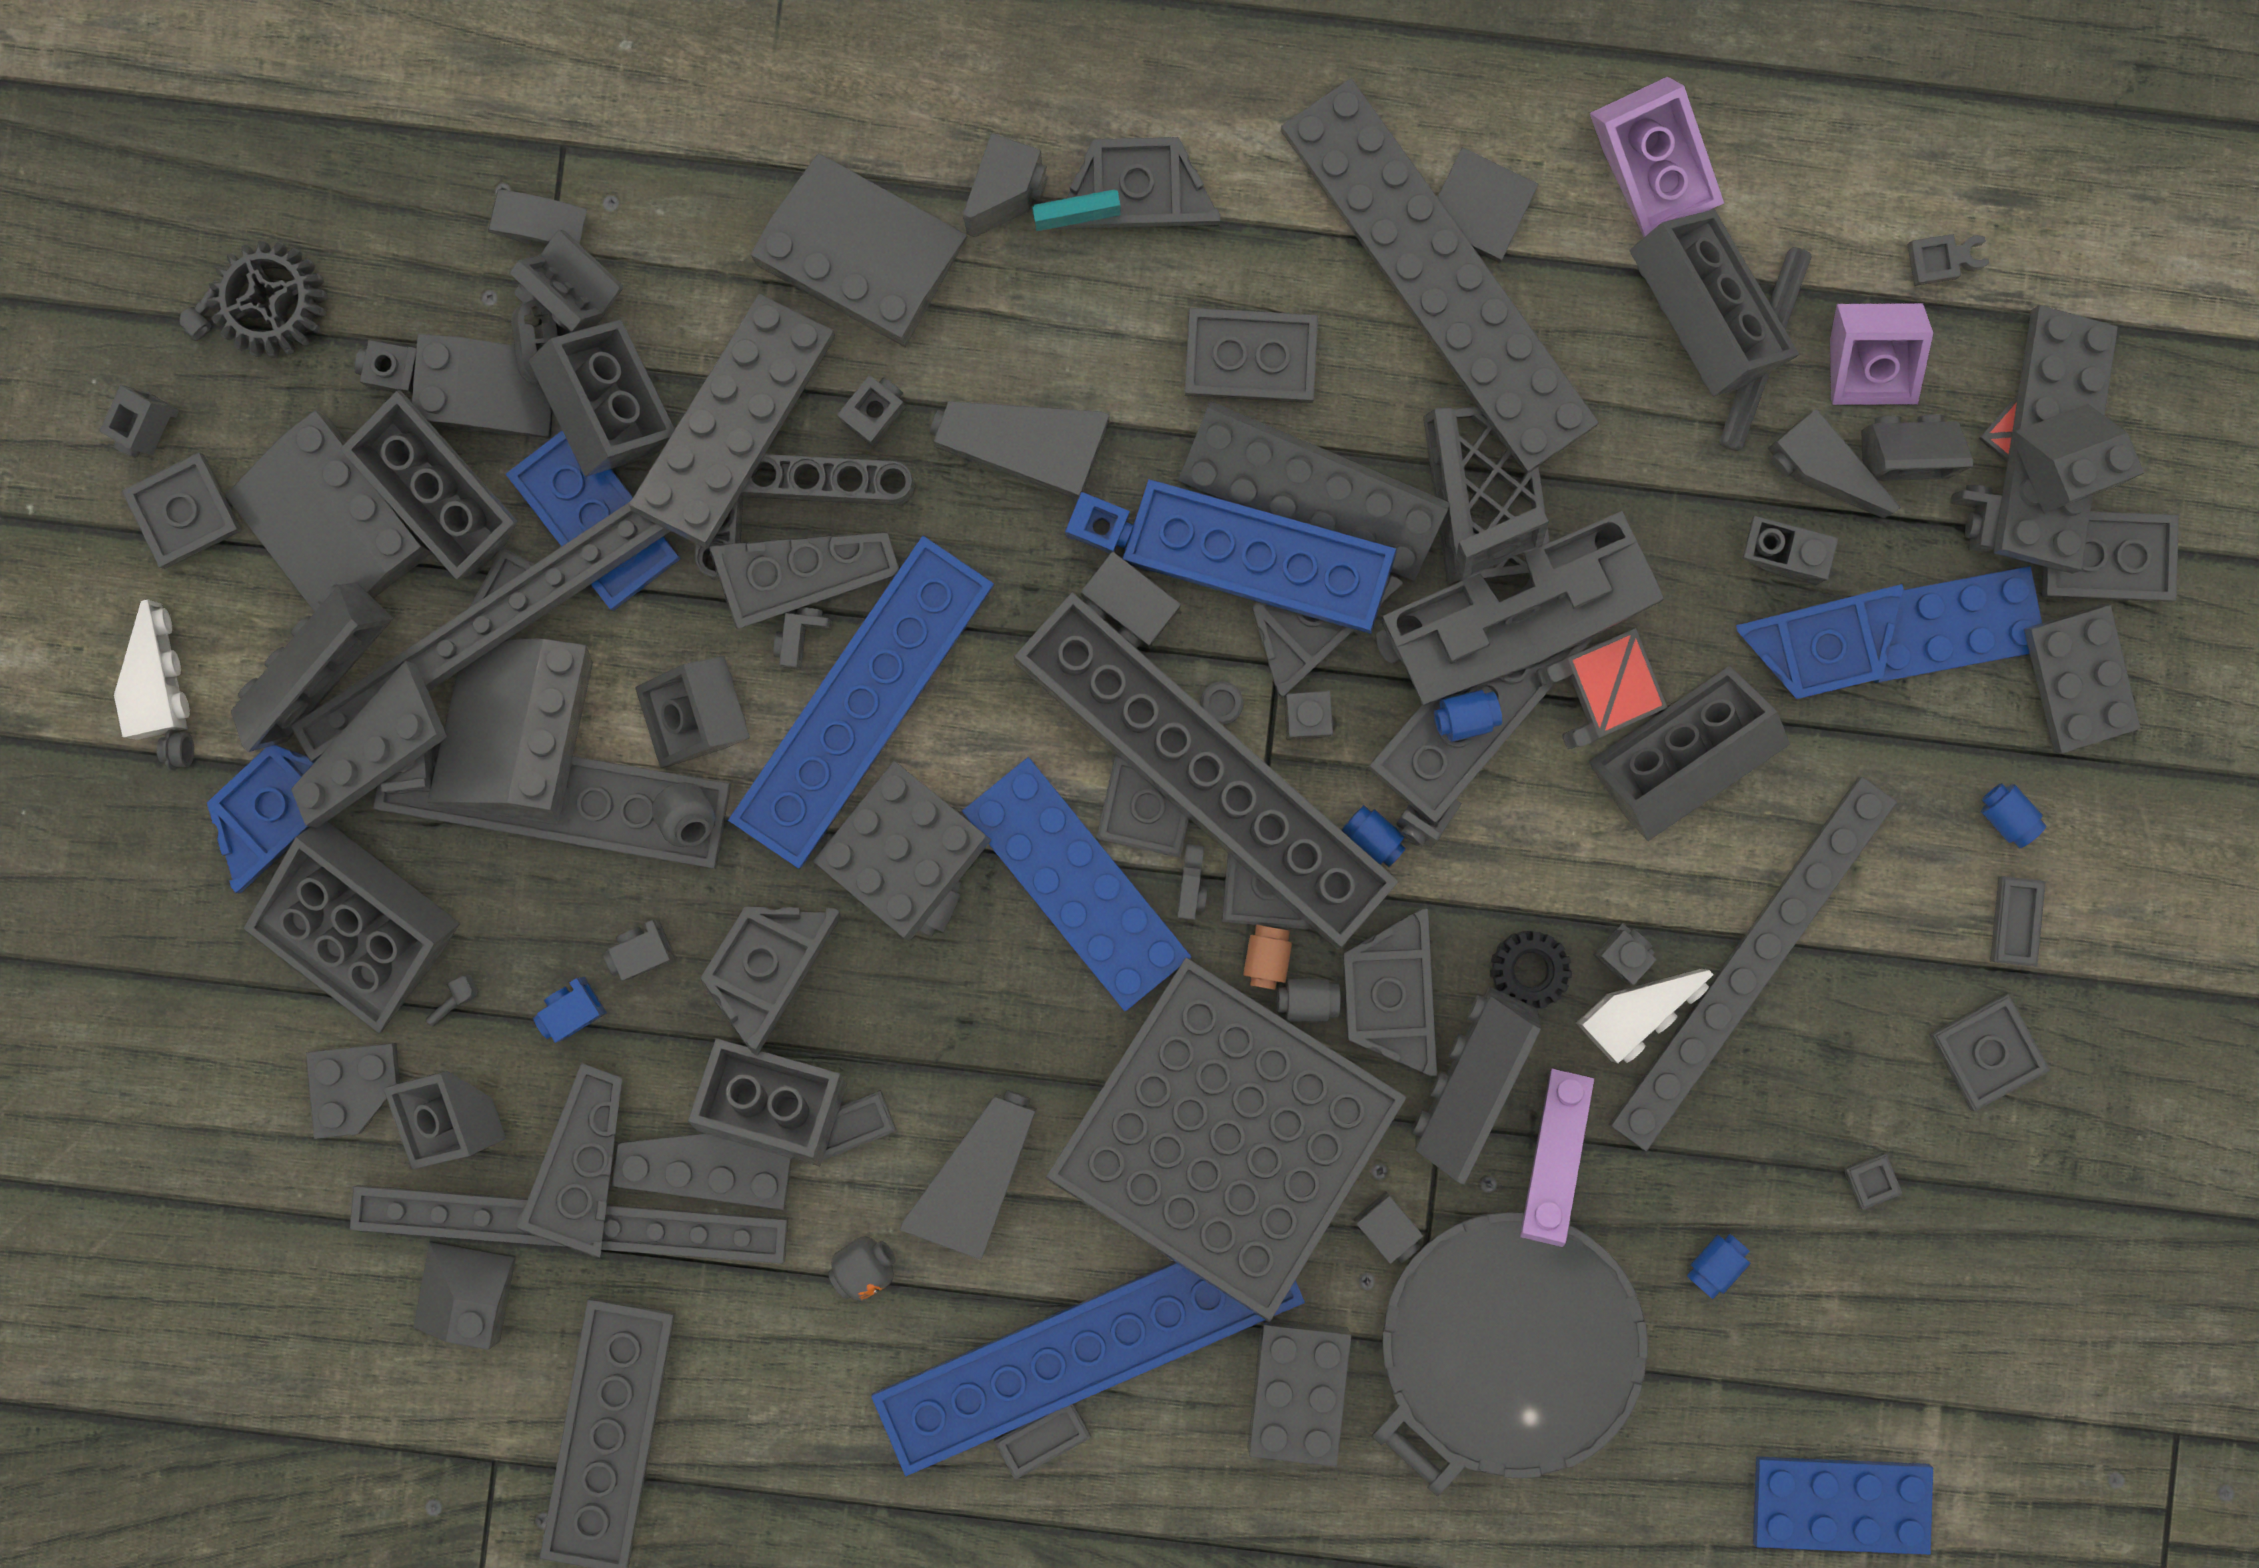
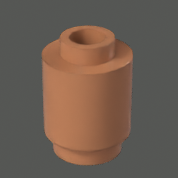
M1256 925L1255 935H1250L1243 972L1244 976L1251 977V986L1276 990L1277 981L1286 983L1293 943L1289 942V930Z

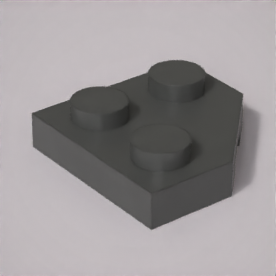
M397 1043L306 1052L314 1139L356 1135L364 1131L373 1120V1116L387 1101L383 1088L400 1083Z

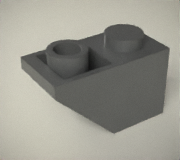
M1753 516L1742 559L1772 574L1817 585L1829 578L1838 538Z

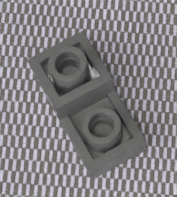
M498 189L488 232L526 244L535 241L547 245L557 231L565 230L573 239L580 243L587 209L540 196Z

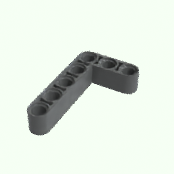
M765 454L732 507L729 522L725 526L720 527L710 545L741 543L743 498L895 506L906 503L913 496L915 490L914 479L906 466L895 461ZM762 467H773L776 470L774 482L767 487L757 486L755 476L758 470ZM806 469H815L819 472V481L811 489H802L798 486V477ZM849 471L859 472L863 478L861 486L855 491H844L840 486L843 475ZM894 473L903 475L906 483L902 491L890 494L883 490V482L887 476ZM696 544L695 560L699 570L712 580L719 581L717 572L710 570L707 564L708 556L710 555L709 548L706 549Z

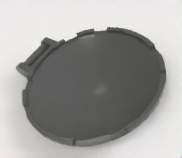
M1501 1212L1474 1217L1452 1226L1429 1241L1413 1257L1397 1281L1385 1315L1383 1356L1388 1379L1398 1406L1372 1434V1437L1380 1445L1386 1443L1429 1483L1427 1488L1437 1497L1465 1467L1473 1471L1478 1470L1488 1474L1501 1475L1504 1478L1541 1477L1543 1474L1571 1468L1602 1449L1618 1433L1633 1411L1642 1390L1648 1359V1337L1641 1304L1631 1282L1616 1260L1600 1244L1575 1227L1569 1225L1566 1243L1563 1247L1520 1237L1524 1212ZM1403 1422L1448 1461L1441 1470L1397 1431V1428Z

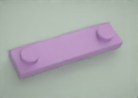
M1552 1069L1549 1073L1520 1233L1522 1238L1563 1247L1566 1243L1594 1078Z

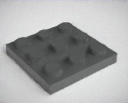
M893 761L813 862L899 935L910 942L990 843L991 839L901 765Z

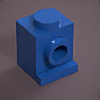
M1081 492L1066 528V537L1109 554L1112 551L1115 552L1117 546L1125 549L1134 526L1127 522L1130 511ZM1099 520H1104L1110 525L1109 531L1104 535L1097 534L1093 529L1094 524Z
M579 977L569 982L574 989L573 991L569 992L567 987H564L544 999L547 1007L538 1012L533 1019L537 1028L546 1039L552 1037L555 1043L564 1041L607 1014L585 977Z

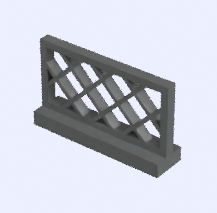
M1478 406L1452 409L1451 407L1437 408L1423 416L1434 495L1450 502L1448 511L1439 528L1447 585L1459 583L1455 570L1459 541L1473 536L1474 533L1477 534L1484 531L1471 520L1470 509L1477 499L1496 512V515L1485 530L1496 526L1501 518L1506 521L1514 518L1507 509L1518 494L1532 504V509L1542 506L1545 512L1539 467L1527 475L1525 474L1518 483L1501 469L1502 465L1511 455L1508 448L1496 464L1477 450L1489 433L1503 443L1488 420L1483 417L1484 415ZM1471 418L1484 428L1473 445L1459 436L1457 419ZM1461 448L1467 452L1463 458ZM1471 457H1474L1490 470L1479 487H1476L1465 478L1464 466ZM1495 475L1514 489L1502 506L1483 492ZM1527 482L1529 483L1530 491L1524 487ZM1467 490L1473 494L1470 500L1468 499ZM1548 527L1546 530L1543 545L1550 543ZM1517 556L1508 559L1516 566L1503 567L1507 562L1505 560L1496 564L1494 568L1480 571L1484 579L1530 573L1527 564Z

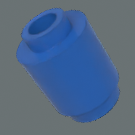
M1483 690L1441 699L1440 709L1434 710L1437 730L1441 736L1447 735L1450 742L1490 733L1493 731V727L1502 725L1500 704L1493 691L1484 693Z
M2001 783L1982 798L1986 805L1982 808L1981 813L2008 843L2014 842L2019 848H2023L2046 829V825L2041 820L2043 815L2015 784L2005 787Z
M1364 805L1341 829L1343 833L1380 865L1384 863L1390 867L1406 849L1401 844V841L1405 838L1401 835V832L1377 810L1370 811Z
M1717 1234L1690 1264L1693 1269L1687 1274V1277L1709 1297L1714 1299L1719 1292L1725 1294L1751 1263L1744 1257L1750 1251L1731 1234L1725 1239Z

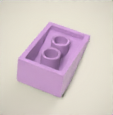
M1666 77L1590 113L1603 152L1643 237L1648 235L1662 222L1709 211L1724 204L1685 87L1682 84Z

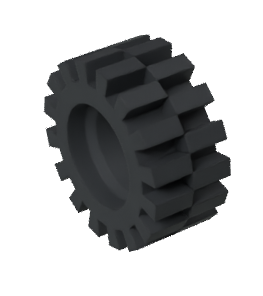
M1522 931L1521 933L1508 936L1506 941L1501 942L1497 946L1498 950L1491 958L1493 963L1492 969H1490V977H1493V986L1496 990L1539 1009L1548 1007L1547 1005L1550 1003H1556L1561 999L1559 996L1562 992L1567 991L1569 987L1567 985L1568 979L1572 978V971L1569 970L1571 960L1566 955L1564 946L1554 940V937L1541 932ZM1527 953L1538 954L1544 959L1547 966L1545 979L1534 987H1526L1519 983L1514 973L1517 960Z

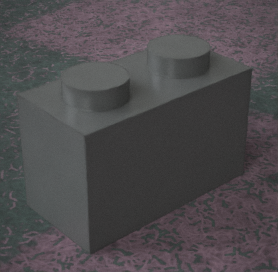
M1113 551L1081 591V597L1086 600L1085 604L1103 620L1108 617L1120 626L1117 632L1136 649L1141 643L1149 649L1181 607L1179 602Z

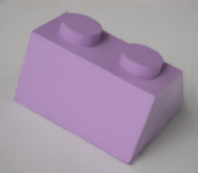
M1923 303L1837 304L1830 337L1832 405L1918 404L1933 337V330Z

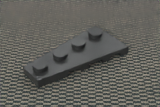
M581 1063L518 1223V1230L600 1259L622 1085L621 1077Z

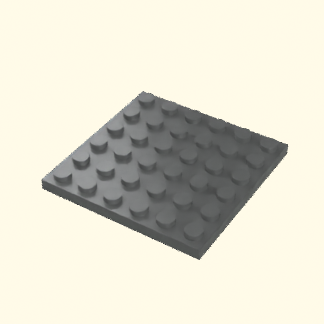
M1185 958L1045 1179L1270 1322L1407 1097L1204 968Z

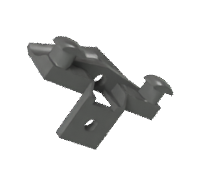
M1539 506L1459 541L1455 563L1459 583L1382 616V625L1385 630L1378 632L1376 635L1379 652L1386 661L1392 664L1400 661L1403 663L1422 706L1540 664L1662 602L1664 598L1657 580L1623 511L1543 545L1549 521L1542 506ZM1523 553L1534 587L1499 602L1480 571Z

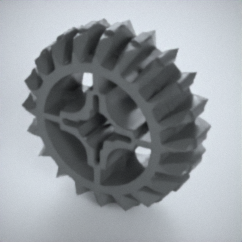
M258 241L256 253L250 246L242 245L241 252L243 257L240 259L232 253L227 254V260L231 264L229 269L226 270L220 266L215 267L216 273L223 277L221 283H209V288L218 293L219 296L207 301L211 308L219 310L211 318L214 324L224 326L220 332L221 336L226 340L234 339L233 346L240 351L249 348V353L255 357H260L265 350L269 357L277 358L280 346L287 354H294L295 347L293 341L295 340L304 346L309 345V339L304 333L308 329L315 333L320 332V327L313 322L315 316H327L326 310L317 305V303L327 300L328 295L325 291L317 289L324 283V279L320 274L313 273L315 264L310 259L302 260L303 254L296 248H292L287 252V247L281 242H276L271 249L265 241ZM269 268L285 269L291 272L294 280L287 283L284 280L272 282L263 270ZM248 280V290L243 296L239 298L240 291L245 282ZM266 290H268L269 292H271V293L273 294V295L269 298V303H270L269 308H270V310H269L267 307H265L264 305H262V304H264V303L267 302V296H266V294H268V293H267ZM298 301L293 315L288 320L287 312L289 307ZM247 317L252 319L264 317L265 321L271 324L273 330L266 332L252 331L244 325L242 320Z

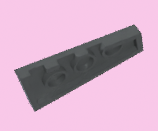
M885 531L709 545L708 547L737 629L892 577L899 571L888 533Z
M405 661L291 788L306 826L320 827L447 738L415 663Z
M705 1133L624 1141L618 1143L612 1187L784 1210L786 1207L792 1158Z

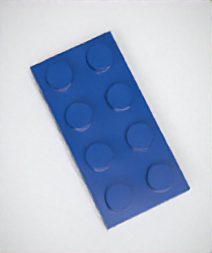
M563 431L559 432L506 473V476L561 547L630 502L633 498L612 469L585 477ZM663 536L591 585L610 610L614 611L681 558Z
M2031 566L1904 590L1884 676L1882 679L1874 680V683L2030 654L2024 628L2042 623Z
M1756 1457L1753 1544L1759 1548L1931 1555L1933 1467L1930 1464Z

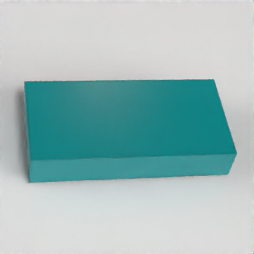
M1115 189L1036 204L1032 207L1036 231L1121 215L1118 190L1115 191Z

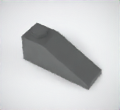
M1817 409L1806 415L1768 447L1769 451L1773 454L1771 461L1777 470L1786 477L1791 475L1799 483L1880 518H1885L1901 508Z

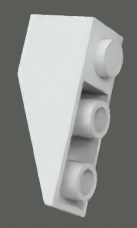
M143 600L140 603L114 693L122 737L135 740L166 734L171 729L177 731L187 729L185 718H188L190 715L188 700L185 694L180 692L177 676L181 674L180 661L177 653L171 650L168 634L172 633L170 615L165 608H162L161 603L151 600Z
M1698 969L1606 994L1576 1024L1610 1061L1619 1063L1624 1059L1628 1063L1646 1047L1642 1041L1654 1030L1657 1033H1661L1676 1020L1678 1016L1674 1011L1686 1000L1689 1004H1692L1708 990L1709 986L1705 982L1713 974L1710 970Z

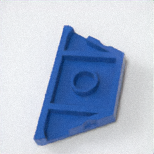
M1900 584L1736 625L1738 633L1796 699L1883 678L1904 589L1903 585Z
M279 745L266 747L207 802L212 823L218 829L217 840L221 854L226 856L232 877L230 885L235 893H242L290 848L298 835L310 828L305 825L291 791V788L314 764L309 760L308 756Z

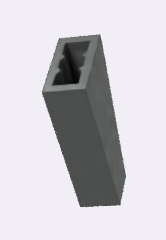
M948 401L945 412L941 410L936 412L930 434L935 436L933 442L937 449L1078 500L1081 492H1084L1110 422V414L1102 411Z
M1006 1090L1004 1096L998 1094L994 1096L905 1217L900 1231L982 1260L1037 1109L1028 1106L1031 1100L1029 1097L1010 1090Z

